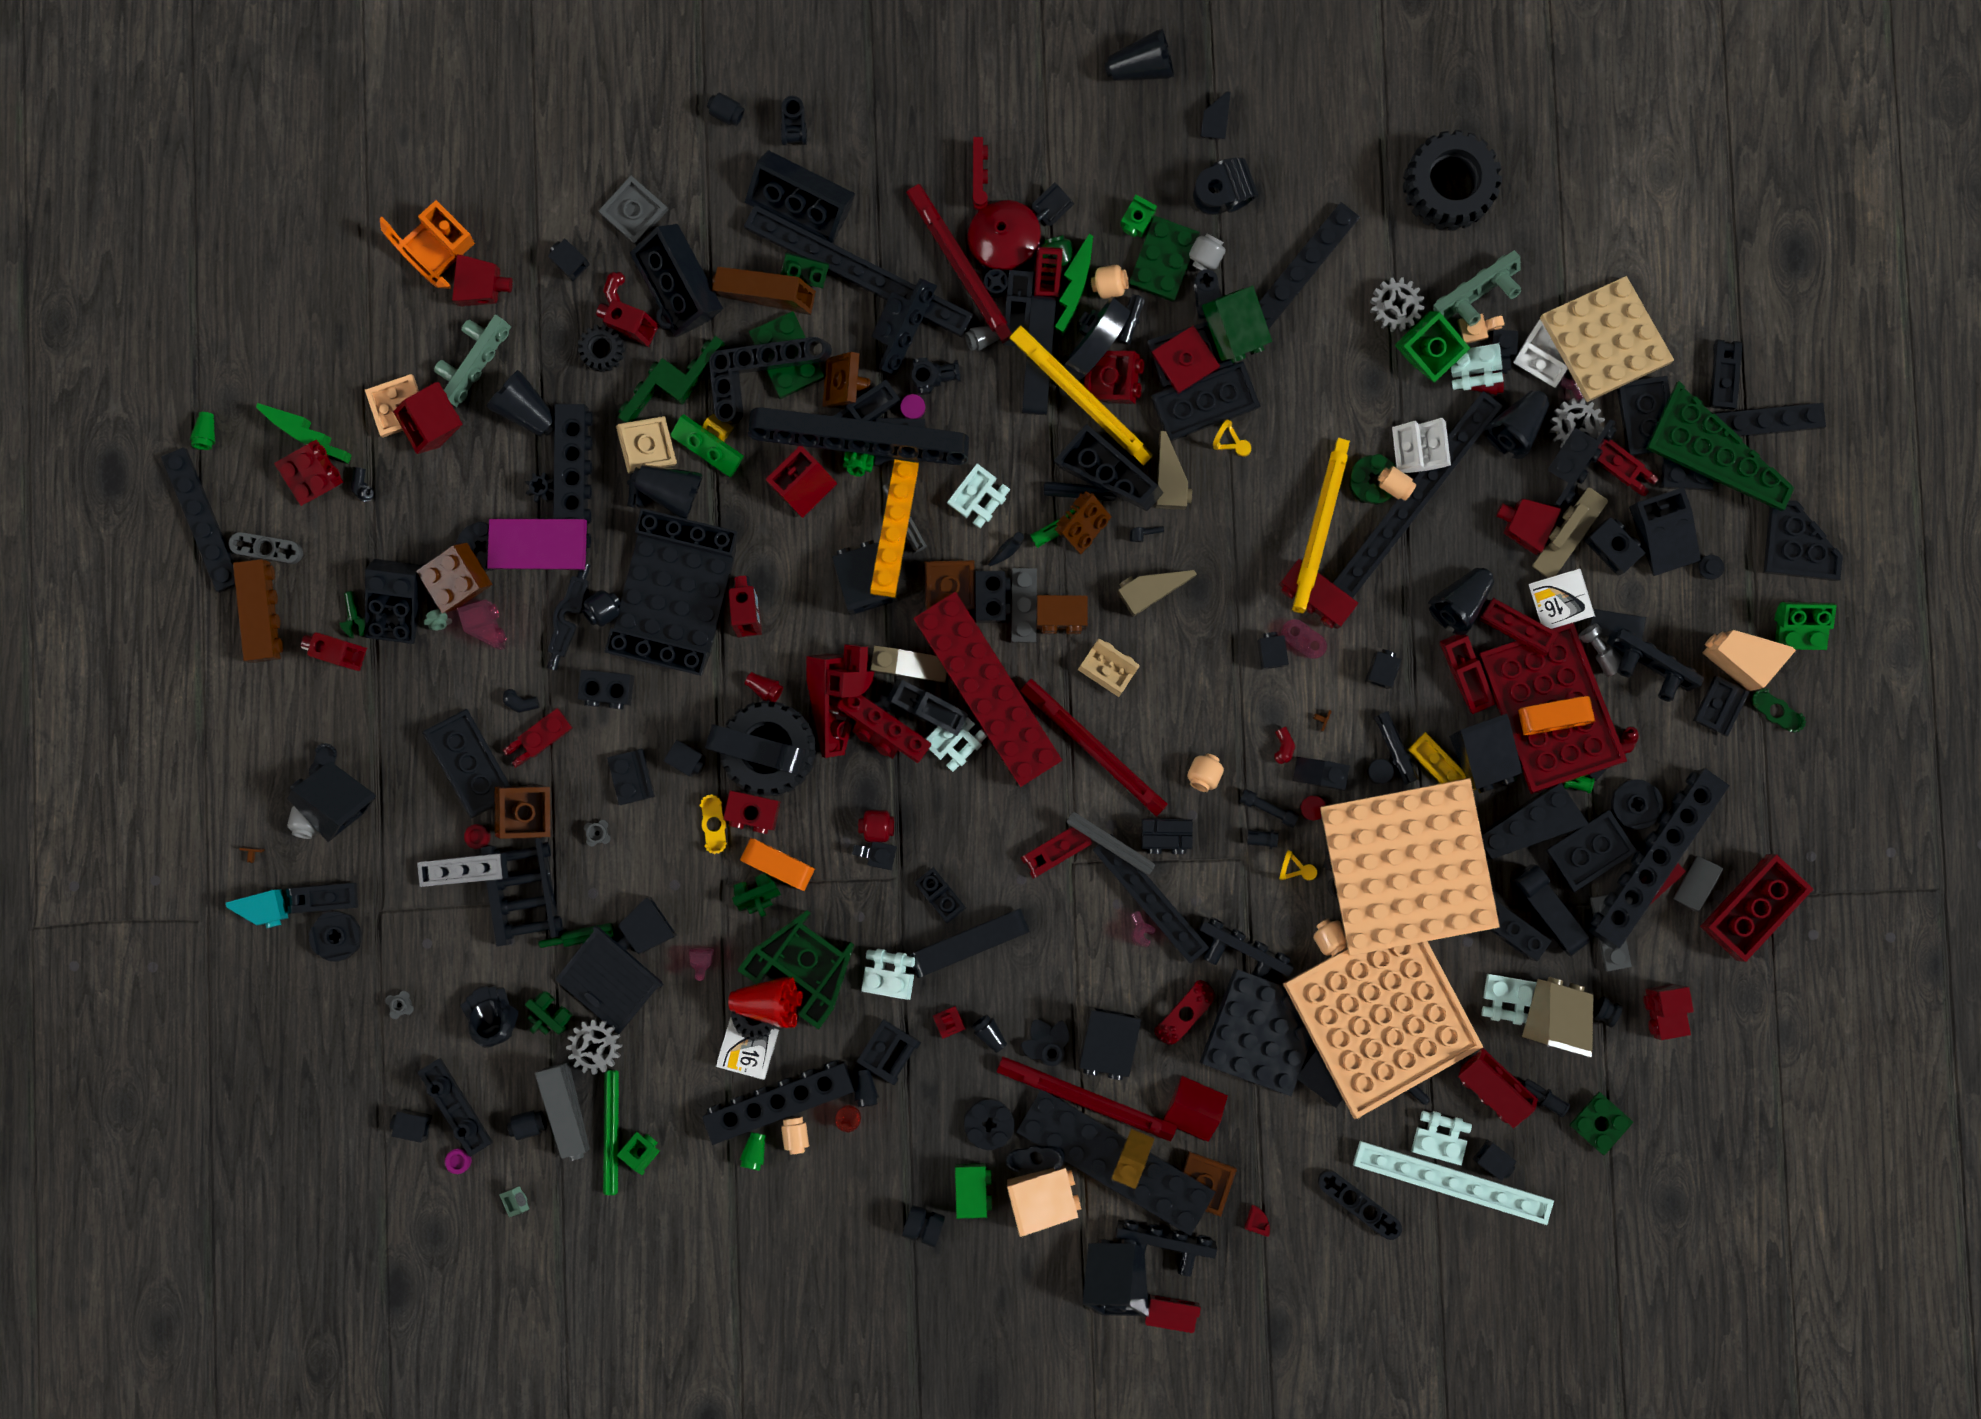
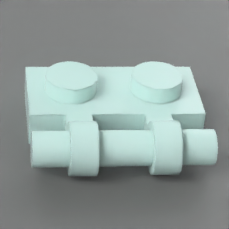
M1499 343L1471 348L1451 367L1453 378L1462 376V379L1452 380L1453 390L1463 388L1465 391L1471 390V387L1486 385V387L1494 386V383L1504 382L1502 372L1493 373V371L1502 370ZM1484 373V375L1470 377L1473 374Z
M976 464L948 500L947 504L965 518H968L971 512L974 511L978 516L973 524L981 529L985 522L991 520L993 517L991 514L997 506L1004 503L1006 500L1005 496L1010 489L1002 484L998 490H995L992 485L997 478L979 464ZM985 494H988L991 500L982 508L978 503Z
M968 717L958 736L937 727L926 739L932 744L929 750L940 760L947 753L952 757V760L946 765L952 772L959 765L962 767L967 762L965 759L975 749L978 750L982 746L981 742L987 737L981 730L974 737L968 732L975 725ZM963 737L968 743L957 752L953 747Z
M877 949L876 951L867 950L866 959L874 960L875 966L874 968L865 967L862 992L910 1000L914 975L907 974L905 971L906 966L913 967L915 965V958L901 952L896 954L887 953L884 949ZM886 963L894 964L895 971L885 970Z
M1487 974L1483 998L1493 1000L1492 1007L1483 1006L1481 1015L1491 1017V1020L1494 1021L1503 1019L1513 1021V1024L1517 1025L1526 1024L1528 1014L1524 1013V1007L1531 1005L1537 982ZM1502 1002L1515 1004L1514 1011L1502 1009Z
M1422 1111L1420 1120L1428 1122L1427 1129L1417 1127L1411 1151L1462 1165L1467 1141L1458 1138L1460 1131L1470 1133L1472 1124L1463 1122V1119L1458 1117L1452 1119L1441 1116V1113L1432 1111V1113ZM1437 1127L1450 1128L1449 1135L1436 1132Z

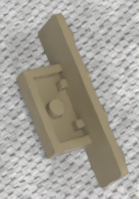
M1588 487L1574 507L1570 506L1562 516L1565 520L1560 527L1556 526L1551 531L1550 541L1535 560L1532 567L1547 578L1556 576L1606 506L1608 500Z

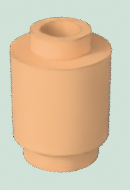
M1394 466L1390 469L1384 468L1377 479L1380 481L1379 487L1398 500L1401 498L1406 501L1416 487L1411 477Z
M803 1116L783 1119L781 1129L784 1150H790V1154L804 1153V1148L809 1147L807 1126L806 1122H803Z

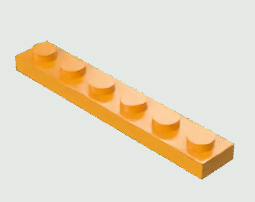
M894 460L870 594L896 597L919 463Z

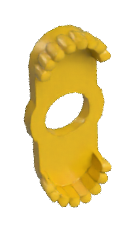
M711 794L703 797L700 803L703 813L701 826L705 832L706 844L704 846L709 853L719 854L726 848L727 844L725 836L726 820H723L720 798ZM712 817H716L721 821L720 829L715 832L710 831L707 827V822Z

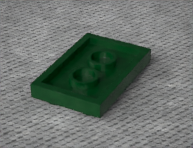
M1154 215L1129 281V286L1174 302L1190 261L1189 252L1200 232Z
M794 311L749 331L755 345L806 338ZM797 347L792 348L790 351V357L794 359L798 355ZM773 350L767 354L766 359L768 363L775 357ZM818 363L767 370L780 399L825 379Z

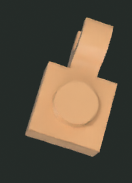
M1480 314V321L1471 327L1463 318L1459 319L1457 322L1460 335L1467 344L1488 339V331L1501 329L1505 325L1503 316L1493 317L1484 321L1483 314Z

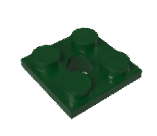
M1598 1091L1569 1125L1605 1156L1634 1122ZM1603 1116L1606 1119V1126L1601 1130H1597L1595 1120Z

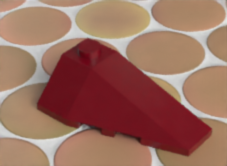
M844 654L807 656L806 681L823 758L845 755L852 727L849 723L851 717L837 708L843 697L826 694L827 670L843 669Z

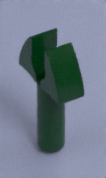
M347 591L344 593L348 618L346 622L339 623L340 627L349 637L354 638L352 627L355 622L359 626V635L363 637L365 635V618L358 616L354 592Z

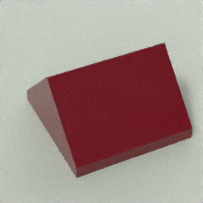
M1181 1076L1163 1120L1177 1125V1128L1209 1142L1221 1122L1228 1095Z

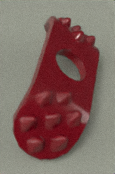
M1197 980L1173 1010L1155 1027L1154 1033L1156 1037L1170 1045L1179 1041L1212 1004L1215 998L1212 987L1203 980ZM1185 1006L1193 1010V1016L1188 1021H1183L1179 1017L1180 1009Z

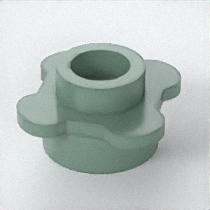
M440 609L427 613V619L424 620V624L428 625L430 630L435 631L442 630L452 623V619L448 618L446 613H441Z

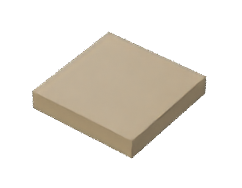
M665 416L622 423L616 426L628 474L634 473L635 468H641L642 464L660 467H670L677 464Z

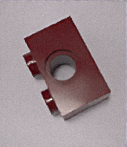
M730 791L723 820L729 821V826L743 829L745 824L754 826V832L768 834V830H775L781 801ZM750 806H755L758 810V816L754 820H749L745 815L746 809Z

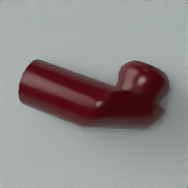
M612 272L607 276L603 291L609 305L612 300L621 302L617 293L619 285L625 282V277L621 272Z
M1285 726L1275 731L1281 743L1279 751L1274 754V759L1278 764L1288 763L1292 759L1295 749V743Z
M1627 727L1620 738L1625 754L1632 752L1638 741V730L1635 727Z

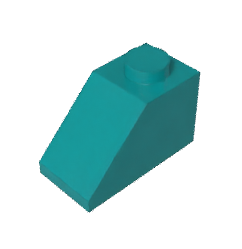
M282 889L271 890L226 902L228 909L255 925H266V929L282 925L281 920L288 919Z

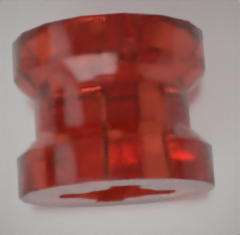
M852 1105L840 1108L835 1118L837 1127L843 1132H852L857 1129L861 1122V1113L858 1108Z

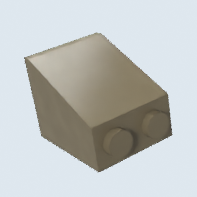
M1548 977V981L1538 979L1522 1037L1591 1057L1593 994L1584 992L1585 987L1570 983L1569 987L1562 986L1563 981L1556 978Z

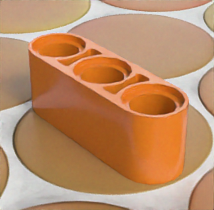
M1589 696L1534 705L1518 710L1523 735L1538 734L1595 722Z
M750 838L740 858L742 862L802 891H805L815 871V868L754 838Z

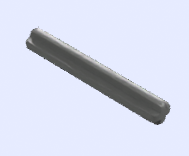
M1073 812L1067 819V823L1145 874L1149 875L1154 869L1155 864L1079 814Z

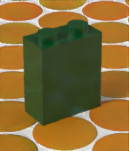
M1253 285L1202 304L1221 361L1231 359L1232 363L1246 358L1245 353L1250 352L1252 355L1265 350L1264 345L1273 342Z

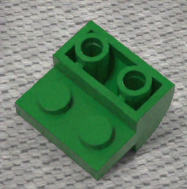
M1781 602L1777 607L1774 618L1777 622L1775 642L1798 650H1827L1829 631L1834 629L1837 605L1835 603Z

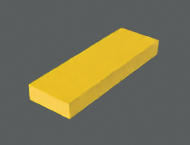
M1426 732L1407 749L1440 784L1466 779L1463 770Z

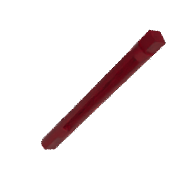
M921 184L910 188L906 194L991 330L996 332L1003 344L1009 341L1012 333L1006 325V319Z
M1031 678L1020 691L1063 729L1156 817L1164 810L1168 804L1071 716L1040 685Z
M1002 1056L996 1071L999 1074L1081 1105L1171 1142L1175 1135L1177 1125Z

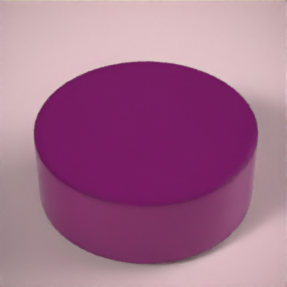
M915 394L906 396L901 402L902 414L907 419L921 418L925 413L924 400Z
M463 1148L453 1149L445 1157V1166L453 1174H461L471 1166L472 1158L469 1157Z

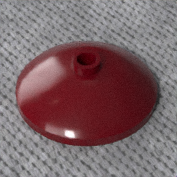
M1001 200L988 204L974 216L968 230V244L972 254L977 261L990 269L1009 270L1022 266L1033 257L1041 240V229L1036 215L1024 204L1012 200ZM1000 226H1006L1004 230H998Z

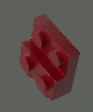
M1107 351L1085 376L1084 387L1099 401H1109L1112 404H1136V398L1141 396V384L1138 383V373L1141 374L1143 372V359H1140V355L1135 351Z
M317 439L274 463L300 506L343 483L339 470L332 465L327 457L325 448L319 444Z

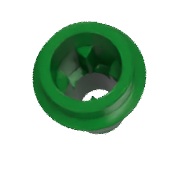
M199 412L190 436L192 447L200 450L212 449V445L215 444L214 414Z
M751 1132L739 1159L742 1160L740 1167L760 1171L761 1165H764L765 1135Z

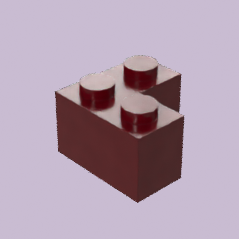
M1671 984L1645 989L1644 1005L1646 1010L1650 1012L1651 1020L1648 1021V1027L1651 1035H1654V1038L1659 1040L1691 1035L1687 1013L1694 1012L1690 988Z

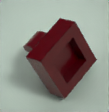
M956 1005L933 1015L942 1039L965 1029Z

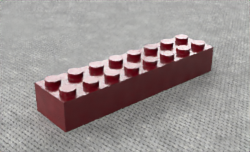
M956 592L913 618L1019 787H1022L1063 761Z

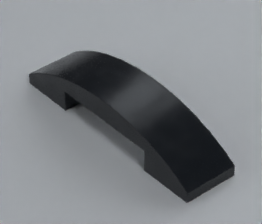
M1111 296L1096 315L1099 318L1070 356L1065 355L1059 363L1080 381L1099 362L1113 344L1131 311Z

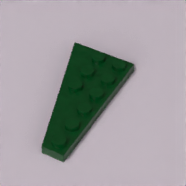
M1680 381L1676 382L1646 449L1779 511H1784L1795 487L1773 467L1770 468L1754 449L1751 450L1743 443L1741 437L1716 414H1712L1702 405V401L1689 393Z

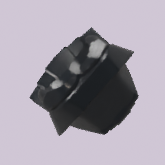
M496 985L480 986L471 995L467 996L466 1000L460 1005L468 1019V1032L471 1038L481 1047L490 1048L512 1037L519 1011L509 1005L504 987H497Z

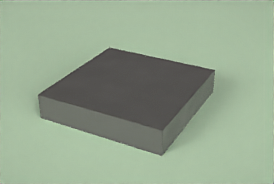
M630 176L601 207L599 213L632 243L637 245L668 211V208L633 176Z

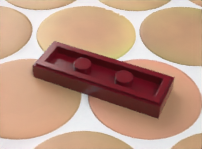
M1492 598L1480 618V621L1544 656L1547 655L1559 635L1556 631L1495 598Z

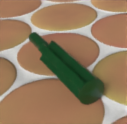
M612 923L597 925L611 938L615 937ZM594 926L563 932L561 937L539 941V947L545 948L560 944L568 947L583 944L593 933Z

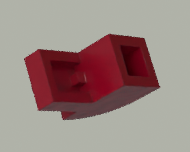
M844 644L843 669L827 670L826 694L837 697H856L863 694L869 688L873 680L874 671L867 670V646Z

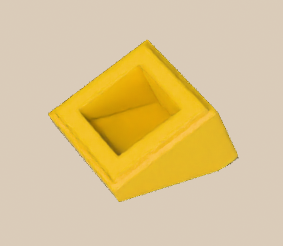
M715 414L709 416L702 426L723 442L733 429V426L718 420Z

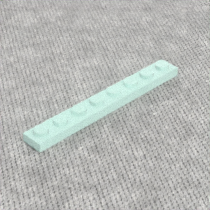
M1359 1141L1353 1165L1545 1225L1548 1224L1554 1200L1363 1141Z

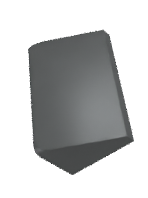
M1696 856L1673 899L1693 911H1700L1723 868Z

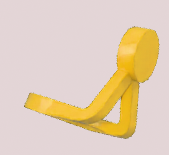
M1225 420L1214 439L1213 448L1215 450L1236 449V453L1239 456H1248L1251 453V444L1246 440L1240 441L1232 427V421ZM1227 427L1236 444H1220V439Z
M1287 850L1279 879L1285 880L1302 875L1306 880L1315 879L1317 876L1315 866L1311 864L1303 866L1293 855L1292 851ZM1291 858L1301 870L1286 874Z

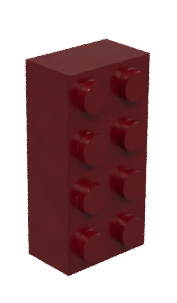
M1766 854L1700 927L1736 961L1747 962L1812 892L1813 888L1777 854Z

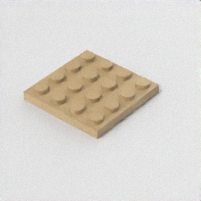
M1627 276L1548 311L1540 317L1586 402L1663 368L1674 361Z

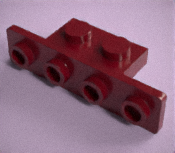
M862 695L843 697L837 706L839 710L857 721L853 728L856 736L861 741L869 742L884 756H889L893 759L898 751H900L916 763H919L932 745L931 742Z

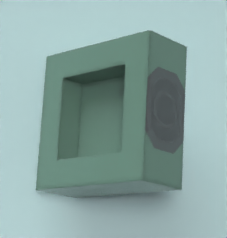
M520 1186L499 1194L509 1218L529 1210L527 1197L522 1192Z

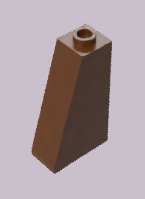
M717 266L716 274L712 279L713 291L723 298L811 315L816 291L799 277Z

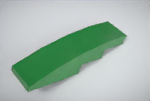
M1091 234L1087 236L1063 276V281L1069 284L1059 300V307L1065 311L1054 329V332L1063 337L1074 317L1084 291L1091 261L1093 236Z
M257 403L256 408L263 415L296 440L307 445L317 439L319 444L325 448L327 456L349 464L352 455L345 450L329 446L332 438L323 433L310 430L311 421Z

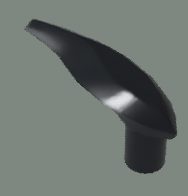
M1017 532L1013 537L1006 540L987 564L993 566L1012 556L1022 544L1024 539L1023 533Z

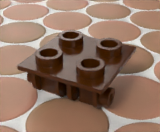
M1087 491L1079 495L1073 503L1075 506H1070L1075 512L1074 515L1069 511L1065 512L1071 519L1063 515L1056 523L1057 527L1054 529L1061 536L1064 535L1079 554H1082L1091 545L1093 539L1106 527L1112 517L1098 499Z

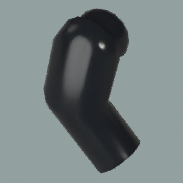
M353 467L351 491L359 500L369 502L374 497V491L364 482L366 469Z
M508 689L503 693V703L517 713L540 708L537 696L522 699L517 696L513 689Z

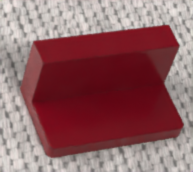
M1149 1294V1316L1145 1317V1324L1147 1326L1188 1333L1195 1332L1196 1320L1200 1316L1201 1310L1198 1302Z

